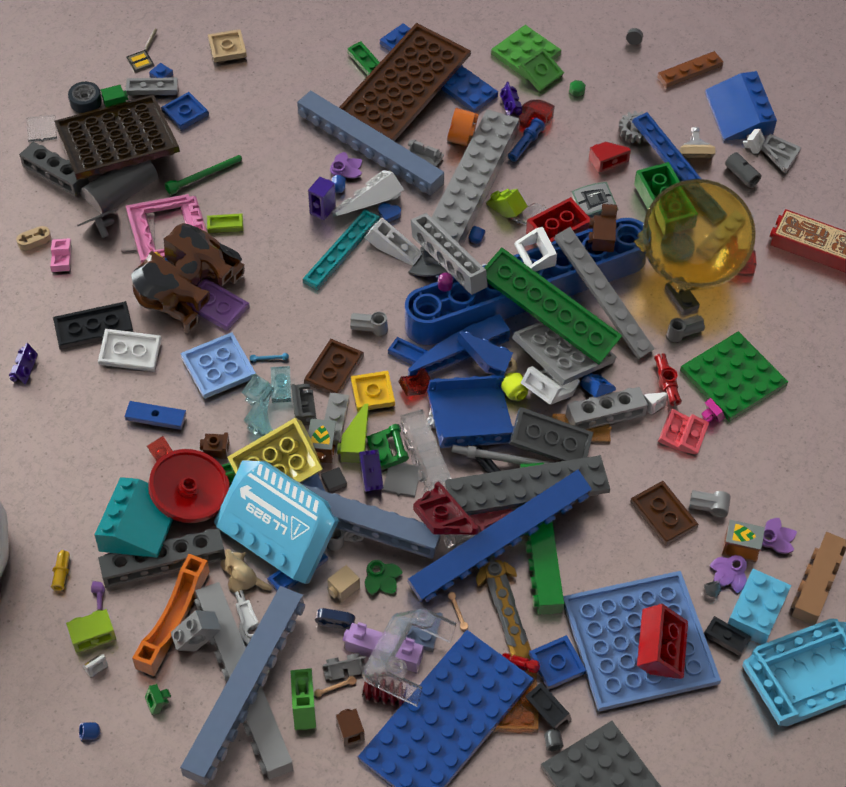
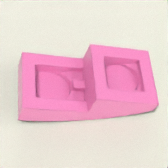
M52 239L51 272L70 271L71 239Z

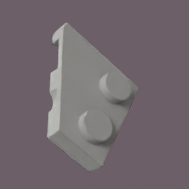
M769 134L762 145V150L784 173H787L799 155L801 147Z

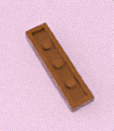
M713 51L658 72L657 78L665 88L720 68L723 66L724 61Z

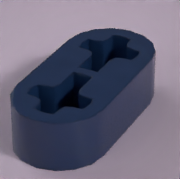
M320 608L317 610L315 622L326 627L349 630L352 623H355L356 617L349 612Z

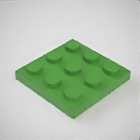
M524 25L492 48L491 54L528 80L518 68L519 64L542 48L554 60L561 55V49L527 25Z

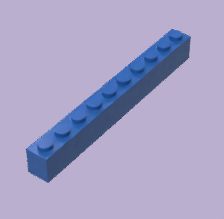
M579 469L408 578V584L420 602L424 600L429 602L437 596V591L441 589L446 591L454 585V580L459 577L463 580L469 576L471 569L476 566L480 569L488 563L487 559L493 555L495 558L505 552L504 548L510 544L512 547L522 541L521 537L527 533L531 536L539 530L538 526L545 523L548 525L556 519L555 515L558 513H567L573 508L572 504L575 502H584L590 497L588 494L592 488Z

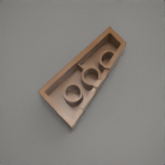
M826 532L820 548L815 547L811 557L814 560L813 565L808 564L804 574L808 577L806 581H801L797 590L801 592L800 597L795 596L790 607L794 609L792 617L811 625L817 623L845 554L846 539Z

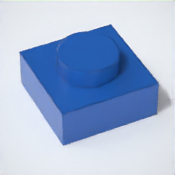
M159 63L149 72V76L151 78H170L173 76V70Z

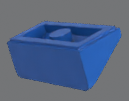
M593 373L583 376L580 386L594 397H600L616 391V387L601 375Z

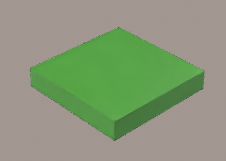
M544 48L537 51L518 66L539 92L564 74Z

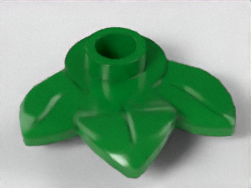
M380 560L371 561L366 568L368 575L364 581L366 590L371 595H374L379 590L386 594L396 593L397 583L395 578L403 574L402 570L393 563L384 564ZM379 569L380 572H373V570Z

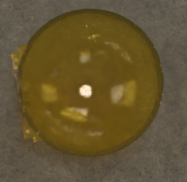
M692 179L681 181L668 187L654 199L646 213L643 230L638 233L637 236L639 238L634 243L642 252L645 251V255L653 269L664 280L669 282L677 293L681 290L685 292L687 290L701 291L719 287L740 273L753 252L756 231L752 214L746 203L737 193L718 182Z

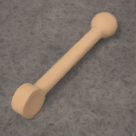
M450 592L448 598L452 600L460 620V629L466 631L468 623L464 622L455 599L456 594Z
M349 676L347 680L322 690L316 689L314 695L319 698L322 694L344 685H354L357 680L354 676Z

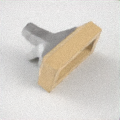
M699 127L691 128L692 136L690 141L684 143L679 149L684 158H713L716 154L714 146L699 138Z

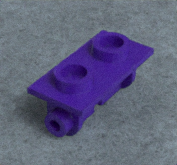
M507 82L500 92L504 109L509 116L512 114L521 115L523 107L521 102L518 101L517 89L510 86L509 82Z
M26 343L25 347L18 350L15 363L18 365H13L9 373V379L13 382L21 380L26 384L38 355L29 343Z

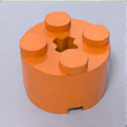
M455 108L447 141L468 147L475 132L479 114Z

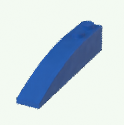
M500 314L490 316L461 330L463 332H470L477 338L487 339L496 346L508 342L510 339V329ZM460 331L438 343L421 356L408 369V381H415L470 358L471 356L457 341Z

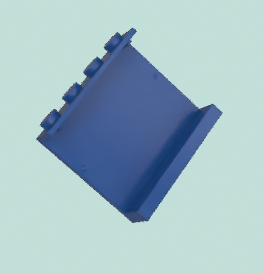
M504 375L455 377L450 379L437 378L430 380L427 393L440 448H452V445L466 447L468 445L480 446L510 443L514 426H512L504 392L501 388V383L505 378Z

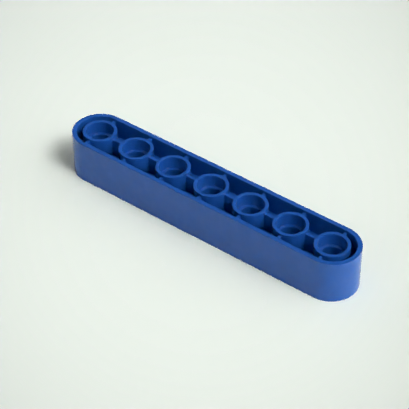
M620 218L616 220L614 252L591 251L592 243H588L589 232H592V229L576 234L608 282L640 271L646 263L650 231L643 222L637 219ZM551 242L557 253L556 266L536 272L568 296L589 290L557 242ZM538 247L526 251L532 263L543 257ZM519 254L513 255V256H515L517 259H519L520 261L523 262V260H522V258H521V256H520ZM453 277V287L449 291H441L438 288V282L418 288L407 296L405 300V332L417 344L434 345L471 324L481 322L490 316L500 314L503 320L527 311L489 283H487V288L471 295Z

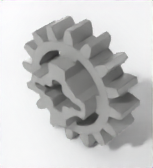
M634 111V114L627 112V116L622 115V119L619 120L618 131L621 132V137L625 136L626 141L631 139V143L637 141L638 144L641 143V140L645 143L647 142L632 123L634 118L643 114V111L640 114L637 111Z

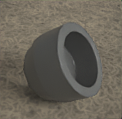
M720 581L704 584L705 592L709 597H716L721 593Z

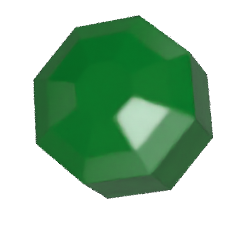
M579 80L570 82L569 92L572 96L580 97L585 93L586 84Z

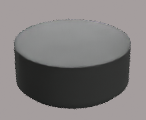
M632 28L627 32L626 40L629 44L639 45L642 42L643 33L641 30Z

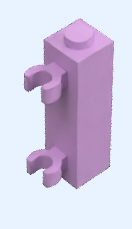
M358 622V625L352 623L350 629H346L343 636L345 650L417 673L423 657L424 646L415 643L414 639L406 637V640L367 628V624Z

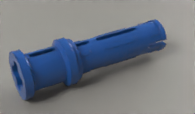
M538 118L532 119L531 125L525 128L522 138L511 152L508 153L507 156L510 161L517 162L529 144L538 138V134L545 129V124L542 120Z

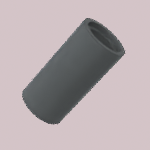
M738 152L731 154L725 162V165L749 188L754 187L762 177Z

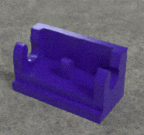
M379 450L359 452L364 491L383 489Z

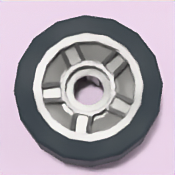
M83 81L76 83L68 91L70 106L78 113L97 110L102 104L100 89L92 82Z

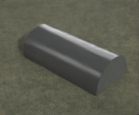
M148 160L138 165H130L119 170L108 171L81 188L80 193L88 203L103 214L111 211L157 180L158 174L152 162Z

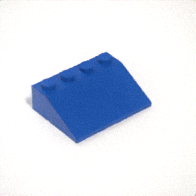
M757 71L740 73L705 90L724 141L747 138V135L751 134L754 129H761L763 136L774 134L777 119Z

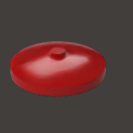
M179 449L165 454L154 464L148 481V490L153 503L164 515L184 523H198L214 517L219 512L229 490V480L221 464L210 455L193 449Z

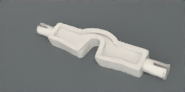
M239 590L240 595L238 591L235 592L238 601L236 603V610L240 619L239 632L244 644L247 646L253 634L248 632L257 628L259 623L250 601L246 600L243 591Z

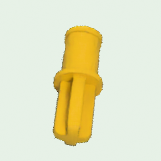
M65 550L58 552L56 565L52 569L54 575L51 588L55 591L64 590L66 575L69 573L70 553Z

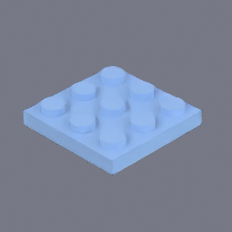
M233 332L180 353L184 364L204 399L256 378V372Z

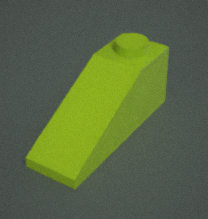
M368 404L362 406L343 433L341 443L337 445V454L341 455V462L360 463L359 452L366 451L369 416Z

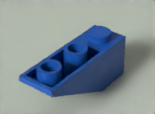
M460 330L457 341L483 371L491 375H504L513 352H510L506 347H498L487 339H480L470 332Z

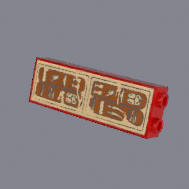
M785 209L783 215L778 216L775 224L777 227L772 228L769 236L772 238L771 246L846 273L845 230Z

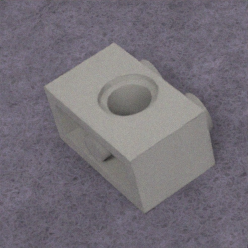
M195 610L171 631L176 650L197 651L215 636L221 628L214 611Z

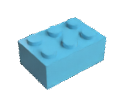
M752 569L728 624L751 636L750 640L758 644L767 643L791 585L756 569Z

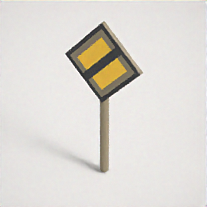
M154 29L143 51L126 56L134 72L154 66L147 51L157 29Z

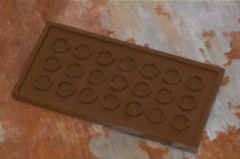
M416 23L339 108L395 141L470 57L471 50Z

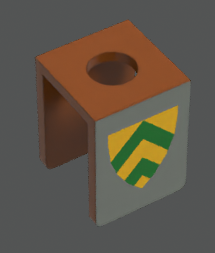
M311 419L308 434L321 463H333L335 450L333 441L336 421Z
M729 520L722 555L729 557L739 555L746 561L757 562L759 551L762 548L765 528Z

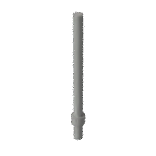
M452 445L451 451L467 455L466 457L469 458L481 457L514 464L553 463L476 449L475 446L469 445L468 447Z

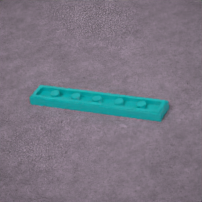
M364 209L302 279L303 283L318 291L359 245L373 225L380 220V216Z

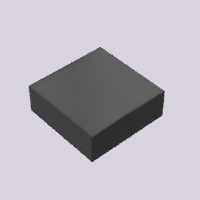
M340 467L321 474V478L329 493L347 486V481Z

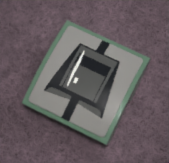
M607 182L590 184L572 191L576 203L590 218L601 214L602 204L616 205Z

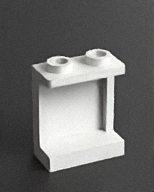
M533 366L527 369L521 381L522 385L550 405L572 397L580 383V380L576 379L562 386L545 369L538 371Z

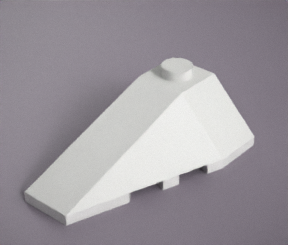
M383 170L365 183L367 187L354 192L355 197L353 199L351 197L346 199L331 212L333 215L339 216L390 199L394 200L401 195L400 192L404 189L393 172Z

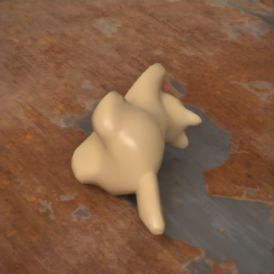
M230 549L225 550L226 558L221 560V566L225 572L231 575L228 582L230 591L233 593L238 591L240 593L239 590H247L254 585L263 590H272V587L256 577L253 569L244 562L246 552L239 553L232 552Z

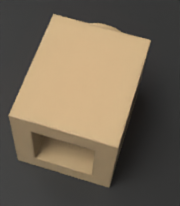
M347 565L327 579L329 594L333 598L337 597L340 602H343L360 588V578Z

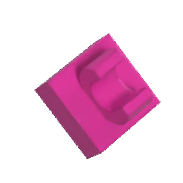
M709 398L705 402L707 409L701 415L707 422H711L715 418L720 423L725 419L724 413Z

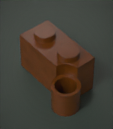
M602 204L601 216L594 215L593 218H590L589 229H592V232H589L588 243H592L591 251L614 252L617 205Z

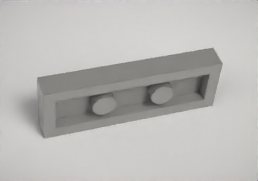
M127 78L126 92L127 95H178V78Z
M330 393L324 420L336 421L334 445L340 443L349 403V395Z

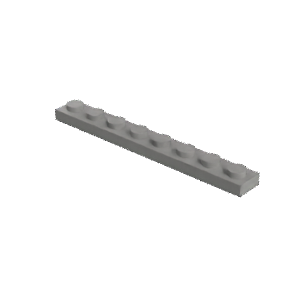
M571 227L557 234L554 237L555 241L618 332L623 335L622 338L636 358L639 360L655 349Z

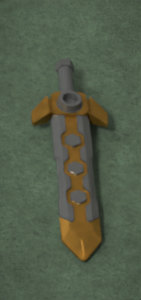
M493 555L487 559L488 563L480 568L476 577L477 585H482L487 579L510 654L512 656L529 658L530 661L529 651H531L507 578V576L517 577L516 570L505 561L503 563L501 560H495Z

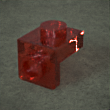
M421 368L417 375L401 376L398 382L406 396L422 395L426 393L431 378L425 368Z

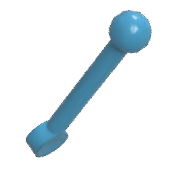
M287 353L258 357L251 355L249 358L250 362L255 363L257 360H288L289 355Z

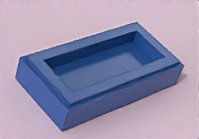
M396 337L388 349V354L411 365L428 352L399 337Z

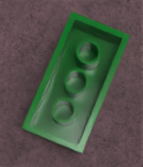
M669 162L636 171L634 186L662 236L670 232L676 233L696 226L698 212Z

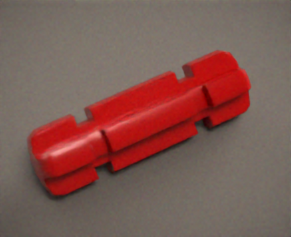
M508 653L502 654V656L521 670L537 673L540 669L539 661L531 659L529 661V658L512 656V654Z

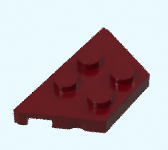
M436 482L434 489L425 492L423 497L413 504L414 512L432 534L477 535L479 532V527L440 482Z

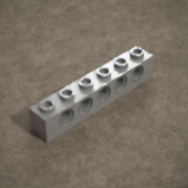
M427 213L411 219L412 237L471 295L487 288L486 269Z

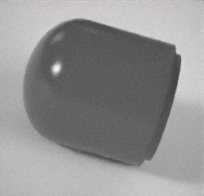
M550 729L545 733L544 739L547 750L558 751L563 748L564 744L559 730Z

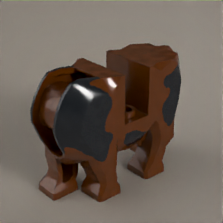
M182 223L177 225L164 238V254L168 261L151 251L145 261L133 271L131 278L133 293L141 306L150 310L167 313L171 317L180 320L183 323L184 331L188 334L198 324V313L193 311L186 302L192 303L199 312L210 300V291L202 290L198 287L201 279L208 276L214 279L216 275L218 284L222 287L228 280L235 284L244 275L245 264L241 263L242 258L237 251L221 244L202 229Z

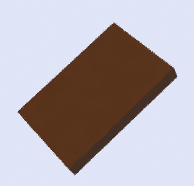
M330 338L304 378V384H310L311 387L328 394H340L364 357V352Z
M664 481L637 494L630 500L665 546L698 528L699 524Z

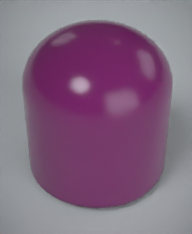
M447 272L440 274L438 277V288L441 291L451 290L453 287V276Z

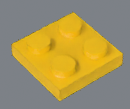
M388 371L351 376L357 412L360 411L364 404H368L369 410L395 406Z

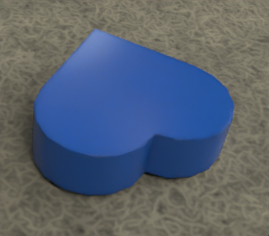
M382 203L378 207V213L381 218L389 223L400 218L401 208L397 205L391 206L388 203Z

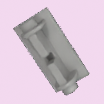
M415 139L410 140L408 143L409 151L434 166H437L444 157V154L439 149L428 145L425 147L423 143Z
M359 653L347 655V660L339 661V657L327 659V664L322 665V667H327L328 671H324L325 680L330 679L332 681L344 678L343 669H347L348 676L363 674V672L367 671L366 663L361 662V659H365V656L360 657Z

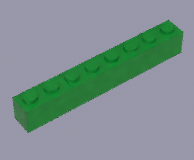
M544 463L520 464V468L542 465ZM553 522L548 525L543 523L538 526L539 530L531 536L528 533L526 534L528 541L525 542L526 553H530L531 558L528 559V569L533 573V577H530L531 589H535L533 606L534 608L537 607L538 615L563 613L564 598Z

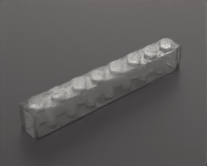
M423 409L401 415V423L399 424L401 435H405V445L408 451L411 450L413 465L419 468L417 474L420 482H424V492L434 489L436 482H440L446 489L445 480L452 478ZM445 535L444 542L446 547H450L452 551L475 535Z

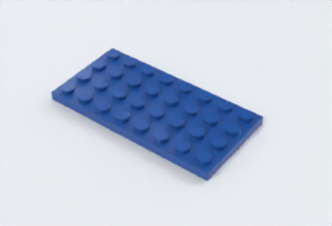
M466 630L357 756L358 760L392 787H447L531 686L534 678Z

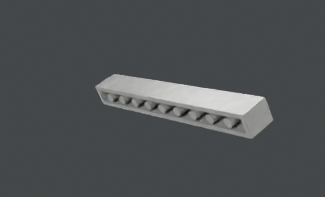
M217 582L195 590L197 598L194 599L197 610L214 611L216 613L221 630L209 641L211 646L215 645L217 651H214L218 663H223L224 668L221 670L225 681H228L246 647L220 583ZM260 686L255 703L253 705L250 704L247 710L248 715L243 726L247 736L251 735L254 741L251 742L254 754H259L261 761L258 764L262 774L266 773L268 779L271 780L294 770L289 752L262 686Z

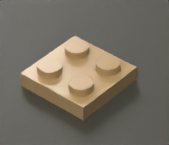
M241 29L208 34L214 62L247 57Z

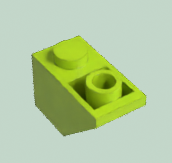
M506 189L502 192L495 191L486 202L489 207L505 218L517 217L528 207L518 189Z

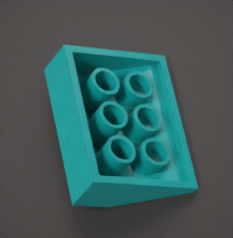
M120 477L94 534L99 552L158 558L173 519L164 515L155 506L149 494L148 482L141 479Z

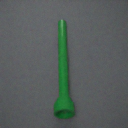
M237 155L179 181L170 180L165 182V189L170 196L174 195L185 185L241 162L242 156Z

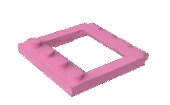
M189 194L126 205L127 216L141 264L151 251L158 252L165 258L164 249L156 250L146 213L181 207L186 224L207 232L196 196L189 197Z

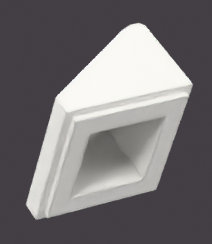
M666 392L644 395L648 404L647 411L650 414H654L666 405Z
M100 654L82 667L89 677H93L108 667L104 654Z

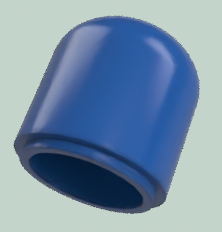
M342 175L333 176L332 182L335 183V193H342L345 190V177Z
M473 226L468 236L469 241L474 244L481 243L485 230Z
M96 722L81 723L79 726L80 739H97L101 731L99 724Z

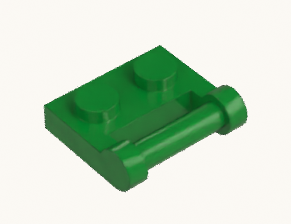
M392 424L388 429L366 436L370 450H379L381 470L401 464L409 459L408 452L405 451L399 424ZM392 436L397 449L396 456H393L388 440Z

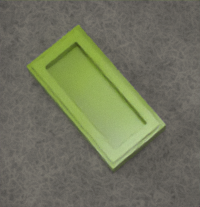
M243 213L207 216L208 233L244 231Z

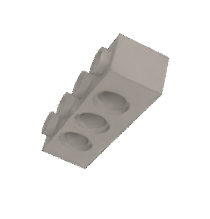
M640 387L627 388L623 391L610 392L600 397L593 396L586 400L573 401L567 404L565 415L569 424L589 430L645 416L648 404Z

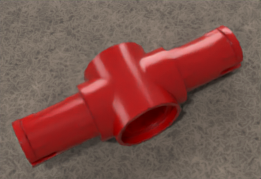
M662 353L661 356L657 354L654 360L658 367V386L667 393L670 406L680 405L682 400L677 390V371L669 366L666 354Z

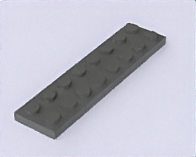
M601 455L445 480L446 490L468 515L518 508L578 469L592 488L588 494L589 496L610 493V485Z

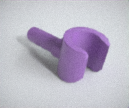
M93 581L91 593L97 594V610H102V594L105 592V587L102 582Z

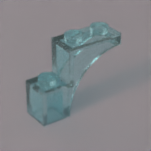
M257 374L253 375L242 391V394L246 397L245 401L253 406L243 421L248 426L246 428L254 435L259 433L264 436L273 431L268 419V404L275 389L268 381Z

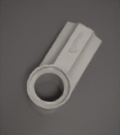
M380 311L372 315L353 313L351 315L350 328L352 330L372 331L373 334L382 336L388 331L387 316L384 312Z
M692 490L689 508L710 511L715 517H726L729 513L731 496L724 491H716L712 494Z

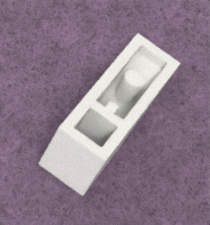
M383 218L376 222L364 237L377 249L411 266L422 255L420 249Z

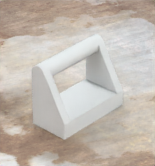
M543 227L534 229L514 243L524 264L535 272L556 266L557 253ZM536 243L543 257L532 263L524 246Z

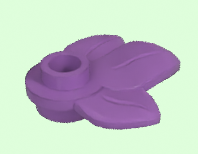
M342 152L335 157V161L330 166V172L334 176L342 175L347 178H357L362 175V172L359 170L362 159L348 158L346 152Z
M780 518L770 519L765 525L762 546L772 547L776 552L782 554L793 552L794 548L790 543L794 540L797 531L781 527Z
M734 555L730 558L719 557L713 560L710 567L717 571L714 575V581H720L721 587L731 584L733 590L739 593L747 582L744 573L747 568L746 560L739 555ZM739 562L740 567H733V563Z

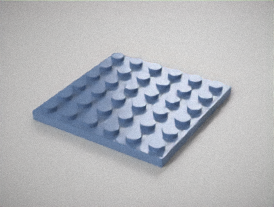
M681 571L563 596L566 614L582 663L586 669V676L598 712L720 684L719 673ZM664 604L688 621L684 678L677 679L650 675L637 666L642 609Z

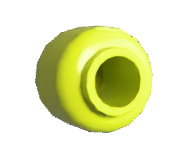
M520 373L506 374L501 383L503 392L510 400L520 401L528 395L529 389L521 384L523 376Z

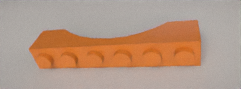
M188 554L179 571L173 592L161 617L150 633L141 641L132 657L136 670L155 676L173 642L171 631L185 620L194 603V599L197 597L195 590L202 588L210 573L207 560Z

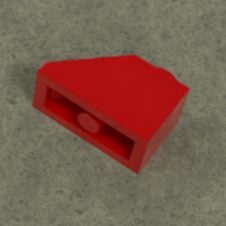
M603 142L590 147L589 160L596 170L601 173L629 162L631 149Z

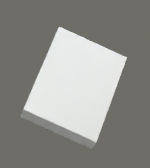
M105 329L98 365L155 372L162 338L160 335Z

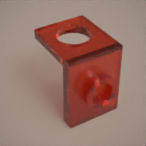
M164 436L146 446L156 462L165 454L173 451Z

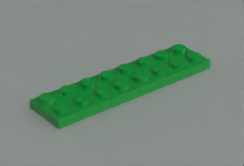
M501 247L484 267L487 274V283L598 365L602 363L623 335Z

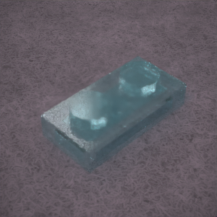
M290 366L271 367L272 403L291 402Z

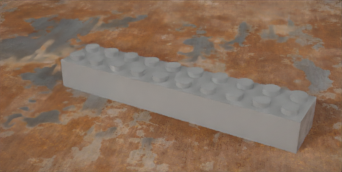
M489 109L486 110L431 217L461 247L518 134L519 118Z

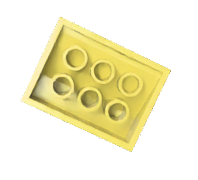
M297 418L288 421L227 457L235 473H237L242 460L266 461L298 482H303L323 470L311 438L302 421Z

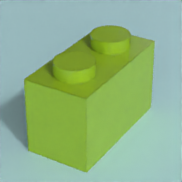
M107 609L94 611L92 614L84 617H76L66 623L76 653L116 640Z

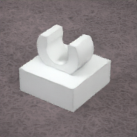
M754 129L751 134L747 135V141H743L744 147L750 148L752 153H759L765 142L761 129Z

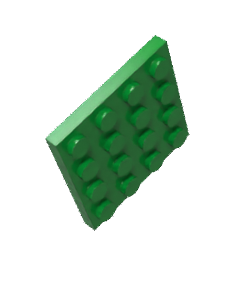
M739 331L683 364L680 368V371L707 399L711 398L721 408L729 422L780 391L788 384V381Z

